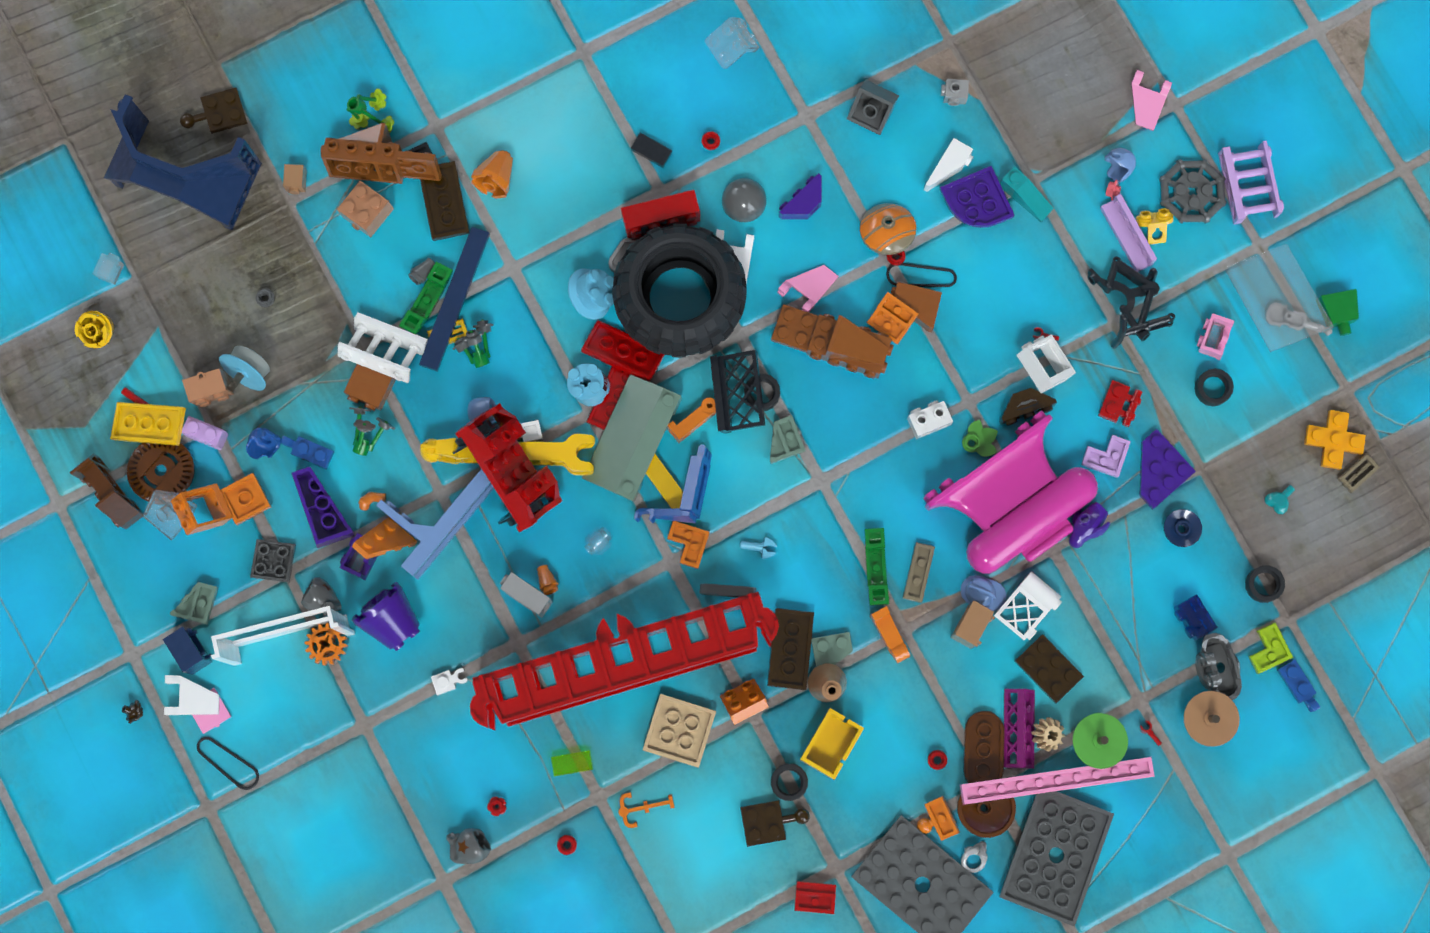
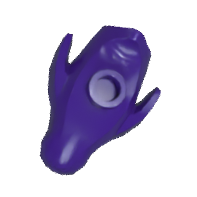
M1098 502L1090 504L1082 513L1081 508L1074 514L1073 531L1068 542L1071 547L1080 548L1088 540L1097 538L1108 530L1110 522L1104 524L1108 517V512Z

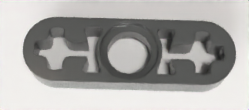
M700 584L701 595L742 597L756 592L755 587Z

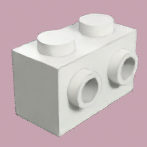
M938 400L929 403L928 408L923 410L921 408L912 410L910 412L911 415L907 418L916 439L946 428L953 423L945 402L939 403Z

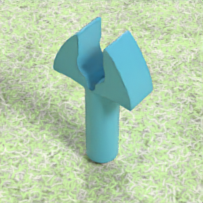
M765 537V541L761 544L747 541L740 542L741 549L760 551L762 559L776 554L775 552H767L764 549L767 546L777 547L767 537Z

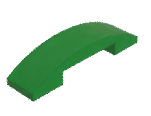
M435 262L427 276V282L412 308L406 312L399 327L417 335L440 300L452 275V269Z
M884 528L865 529L869 605H889Z

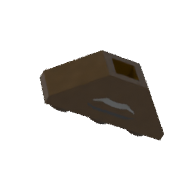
M1033 388L1014 393L999 421L1000 425L1006 423L1009 426L1017 423L1019 418L1024 417L1026 420L1034 417L1037 412L1043 411L1047 413L1052 411L1057 401Z

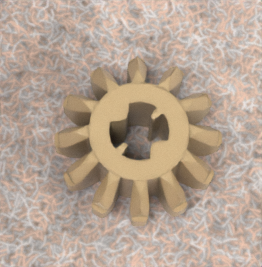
M1047 717L1046 719H1039V725L1033 724L1036 730L1031 732L1032 735H1035L1032 741L1037 743L1038 748L1051 751V749H1058V744H1063L1061 738L1066 736L1061 732L1065 728L1060 725L1058 720Z

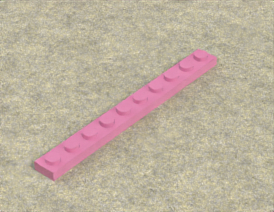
M1147 757L1120 761L1116 765L1105 769L1085 766L961 784L960 790L964 805L1155 776L1152 758Z

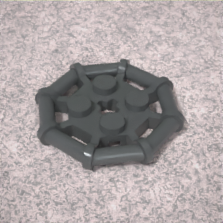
M1179 159L1159 179L1161 182L1160 204L1169 209L1181 224L1183 222H1204L1206 224L1210 222V219L1222 207L1226 206L1224 184L1226 179L1210 166L1205 159ZM1185 168H1199L1198 173H1187ZM1203 170L1206 171L1214 179V181L1210 182L1206 177H1204L1202 175ZM1180 171L1181 177L1176 182L1172 181L1171 178ZM1217 185V198L1212 196V186ZM1168 186L1173 187L1174 195L1172 198H1169ZM1188 188H1195L1197 195H1189L1190 190ZM1209 202L1214 203V205L1207 212H1205L1204 207ZM1172 203H1177L1183 211H1179ZM1195 210L1198 211L1200 215L1186 214L1187 211Z

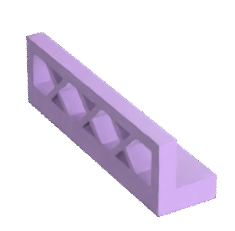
M1122 195L1115 196L1113 201L1101 206L1100 209L1132 267L1139 272L1153 265L1157 257Z

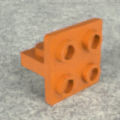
M755 679L745 681L743 684L720 695L734 725L769 707Z

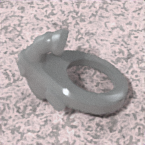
M980 841L974 846L965 848V852L961 857V865L970 873L979 872L984 868L988 857L986 842ZM974 854L978 855L981 858L980 865L976 868H969L966 865L967 858Z

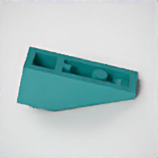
M1015 166L1001 180L1000 185L1002 189L1038 221L1042 222L1054 209L1029 178Z

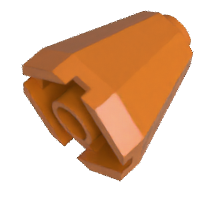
M505 150L495 151L474 170L471 178H473L471 183L481 193L487 195L488 191L493 193L491 196L493 198H506L509 192L513 158L510 153Z

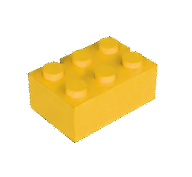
M829 708L800 760L835 780L843 766L840 760L846 761L864 728L850 719L846 723L843 722L845 716Z

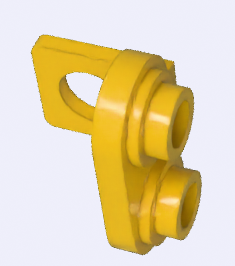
M1162 208L1154 213L1141 211L1136 217V222L1140 227H1148L1147 241L1149 245L1166 242L1167 224L1173 222V214L1169 209ZM1156 228L1162 231V236L1158 239L1152 238Z

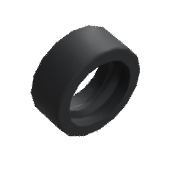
M1215 368L1202 373L1197 379L1194 389L1200 402L1213 407L1223 404L1231 397L1234 385L1228 373ZM1218 377L1225 385V392L1221 397L1214 399L1206 395L1203 390V384L1207 378Z
M760 374V382L768 383L773 389L772 399L767 403H763L764 411H768L778 403L780 386L772 376ZM752 376L746 382L748 386H752V384L755 381V376ZM746 386L744 388V395L749 390ZM751 394L746 399L752 406L756 402Z
M1262 565L1253 569L1247 575L1245 581L1246 591L1253 600L1260 603H1269L1278 599L1283 594L1285 579L1277 568L1270 565ZM1268 573L1275 578L1276 589L1272 594L1262 595L1256 591L1254 580L1258 574Z
M787 763L779 766L773 772L771 787L778 798L784 801H793L805 794L808 787V778L806 772L800 766ZM787 770L796 772L801 779L799 790L793 794L782 792L778 786L780 774Z

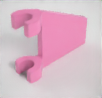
M1137 70L1131 83L1135 123L1138 126L1154 131L1172 82L1165 80L1160 93L1139 85L1144 72Z
M822 265L786 280L778 288L779 291L777 293L784 297L789 289L793 287L808 299L803 305L802 311L810 313L815 304L839 276L825 265Z

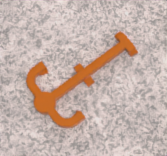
M630 792L620 797L621 808L618 813L623 817L625 826L635 828L638 827L637 822L629 824L627 820V815L630 812L645 809V813H649V808L670 804V808L675 807L672 795H668L669 800L653 804L643 801L644 806L628 809L624 806V799L632 797Z

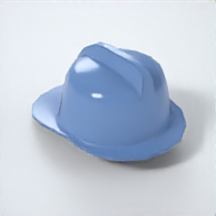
M973 575L966 578L961 585L962 598L969 604L974 600L995 611L1000 609L1006 602L1005 589L994 580Z

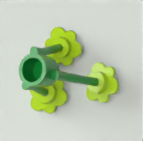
M376 89L375 92L370 94V97L357 94L356 97H351L347 102V111L352 114L349 124L354 126L355 129H360V127L366 128L368 126L367 120L372 119L378 124L386 123L390 133L394 124L392 117L387 116L381 121L366 111L367 106L364 102L369 101V105L374 107L376 111H379L380 108L386 107V94H383L381 89Z

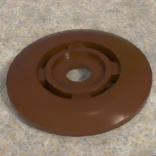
M142 443L134 450L127 465V478L132 490L140 498L157 504L171 502L179 493L187 491L193 481L195 472L193 458L188 449L181 443L179 446ZM165 453L172 454L178 461L177 465L171 458L165 456ZM159 465H164L167 469L163 476H158L155 472L156 467ZM145 476H147V479H148L151 483H153L154 485H157L156 489L150 487V486L146 483V481H145V479H144Z

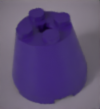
M394 582L391 585L393 588L390 590L388 588L383 589L362 607L361 614L359 616L355 614L352 621L357 627L381 644L397 651L405 644L404 640L408 637L413 638L420 632L418 629L420 623L403 588L398 582Z

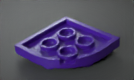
M992 166L946 184L939 189L950 212L959 221L969 226L978 228L991 227L1015 216Z

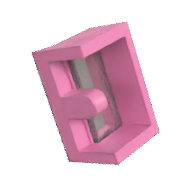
M1213 313L1210 319L1206 318L1203 329L1206 330L1205 335H1200L1197 346L1200 347L1199 353L1214 357L1220 361L1234 320Z

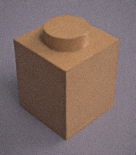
M284 164L283 187L290 194L306 192L307 170L304 165Z

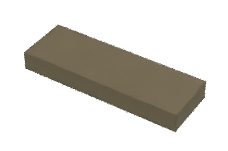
M916 542L903 599L922 603L934 554V546Z

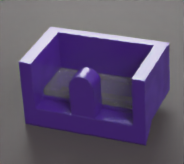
M357 533L349 543L350 548L347 554L342 556L339 568L366 581L377 557L365 559L352 547L353 543L363 536Z

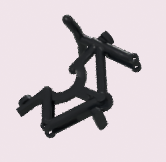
M1116 256L1113 258L1107 280L1101 278L1092 268L1088 270L1087 278L1092 285L1098 284L1106 294L1113 290L1120 291L1127 298V305L1119 307L1122 314L1120 315L1117 337L1111 343L1113 349H1116L1126 336L1137 335L1143 342L1150 336V331L1173 325L1175 320L1174 313L1146 321L1153 296L1157 295L1160 290L1159 285L1155 282L1158 274L1155 268L1150 269L1148 276L1144 277ZM1117 272L1138 287L1130 289L1126 285L1115 281ZM1145 296L1137 323L1131 314L1135 305V297Z

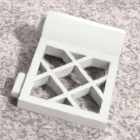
M1031 571L994 616L1021 639L1025 640L1027 638L1030 640L1037 632L1035 627L1051 609L1056 610L1062 603L1060 600L1061 595ZM1019 592L1026 597V605L1015 606L1014 598ZM1037 606L1043 612L1038 618H1030L1029 607ZM1027 607L1028 619H1016L1015 608ZM1013 608L1014 620H1005L1000 614L1004 609ZM1031 620H1036V621L1032 624V626H1031V622H1030V621H1031ZM1028 621L1029 629L1024 635L1017 630V622ZM1008 622H1014L1015 628Z

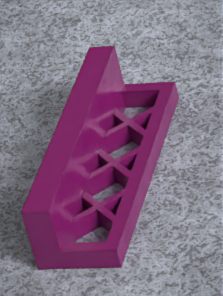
M1004 689V768L1034 769V742L1032 741L1034 735L1031 732L1035 731L1033 725L1035 724V690ZM1011 693H1017V702L1014 705L1011 702ZM1013 713L1017 715V722L1014 725L1011 722V715ZM1013 732L1017 735V741L1014 745L1010 741V736ZM1013 752L1017 755V764H1010V755Z

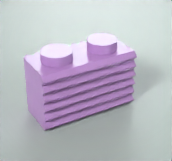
M188 416L182 429V434L186 437L218 450H222L228 437V433L223 429Z

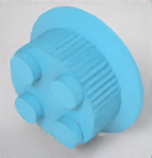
M579 269L575 271L568 282V294L575 309L582 316L591 320L604 317L610 306L614 304L612 295L614 278L599 269Z

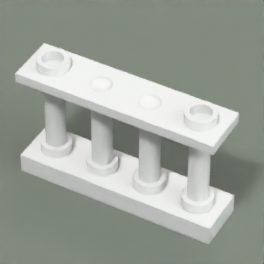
M357 313L354 317V330L356 332L348 345L339 342L338 357L388 375L398 381L409 383L411 369L408 367L416 354L423 355L428 339ZM363 334L374 337L366 351L355 348ZM381 340L391 343L383 358L373 355ZM398 347L409 350L401 365L391 362Z

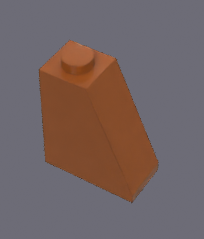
M897 282L896 287H892L891 294L919 313L914 322L932 333L942 292Z

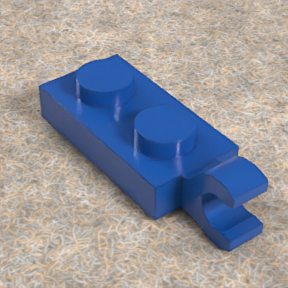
M283 436L280 441L282 445L292 448L291 455L326 470L335 453L299 436L296 441L286 436Z
M1296 660L1277 670L1298 704L1304 701L1310 712L1320 708L1318 702L1312 697L1316 694V691Z

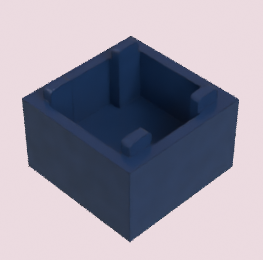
M182 626L162 640L182 672L193 675L212 663V654H207L196 636L197 630L193 631L191 628Z

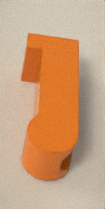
M711 397L704 399L701 406L676 425L674 421L668 424L667 430L678 443L716 414L715 399Z
M887 606L871 614L870 618L896 663L898 664L909 658V651L899 634Z

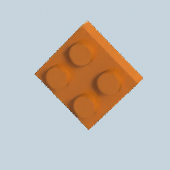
M254 473L220 490L236 525L271 508Z

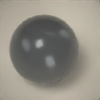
M740 178L734 180L725 188L722 195V206L725 213L731 219L738 222H751L757 219L766 207L765 191L759 183L752 179Z

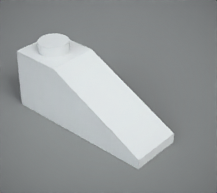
M953 138L927 181L924 190L928 192L960 172L965 165L969 166L973 159L971 155L973 149Z

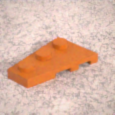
M387 517L356 540L352 547L365 559L384 555L387 551H398L406 546L413 547L417 540L394 520Z

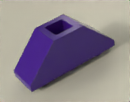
M819 173L815 177L811 176L806 181V186L802 190L800 188L796 190L792 195L793 199L791 201H786L780 206V219H809L821 207L822 176Z

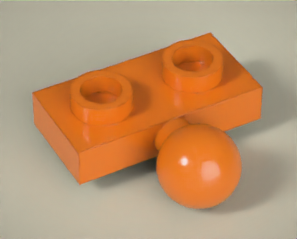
M944 796L924 804L931 819H920L917 823L918 830L923 834H928L935 827L941 841L960 833Z

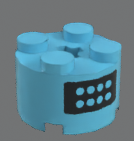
M581 364L571 369L568 373L567 387L570 394L585 406H596L602 403L606 394L610 391L608 378L595 364Z

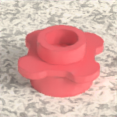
M1115 180V182L1110 181L1108 184L1106 196L1111 197V201L1120 194L1121 186H1119L1118 180Z

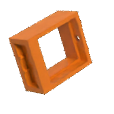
M217 483L181 492L171 500L173 509L186 535L222 526L233 518ZM203 497L214 520L198 524L187 501Z

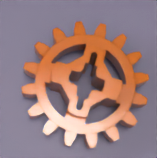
M326 623L325 628L322 624H318V630L312 628L313 634L306 635L310 640L304 642V644L309 645L305 652H311L312 654H310L309 658H316L315 663L317 664L322 660V665L324 666L327 665L328 661L331 665H334V659L341 661L339 655H346L343 648L348 647V645L343 641L347 640V637L341 636L342 633L331 629L329 623ZM326 632L324 636L318 637L319 634ZM336 636L339 641V646H337L335 643ZM324 641L330 644L329 648L322 645ZM314 643L317 644V653L314 649ZM335 652L332 656L325 657L328 653Z

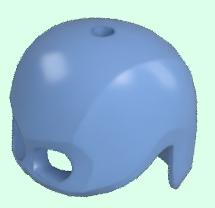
M1125 148L1112 149L1104 157L1106 162L1112 164L1107 172L1108 177L1113 181L1118 180V183L1127 179L1135 169L1136 158L1131 151Z
M479 397L470 401L467 410L470 421L489 410L490 404L494 407L496 405L490 397ZM492 416L486 419H489L492 424L496 421Z

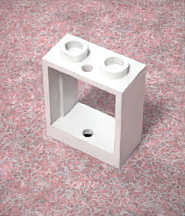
M1052 335L1046 338L1040 336L1033 341V344L1031 341L1021 347L1022 351L1017 354V357L1040 393L1065 382L1076 374ZM1042 350L1056 372L1055 376L1051 378L1048 376L1034 351Z

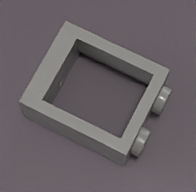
M512 572L510 575L506 574L500 582L502 585L500 589L541 618H543L553 603L549 597Z

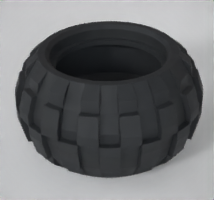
M673 224L670 227H657L646 232L645 236L629 245L615 269L612 295L618 319L634 341L639 342L647 350L656 354L661 353L676 358H683L688 355L703 354L712 350L714 346L725 341L732 334L744 312L747 287L745 272L741 262L738 260L732 247L725 240H721L712 231L702 227L695 228L687 226V224ZM675 268H686L698 273L706 281L710 290L708 309L698 317L686 321H672L657 315L650 303V292L654 282L661 274Z

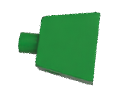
M1353 289L1320 296L1316 303L1326 326H1338L1340 336L1351 334L1350 324L1359 319L1357 290Z

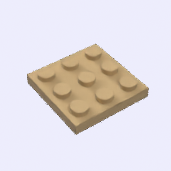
M660 694L643 751L699 768L716 711Z

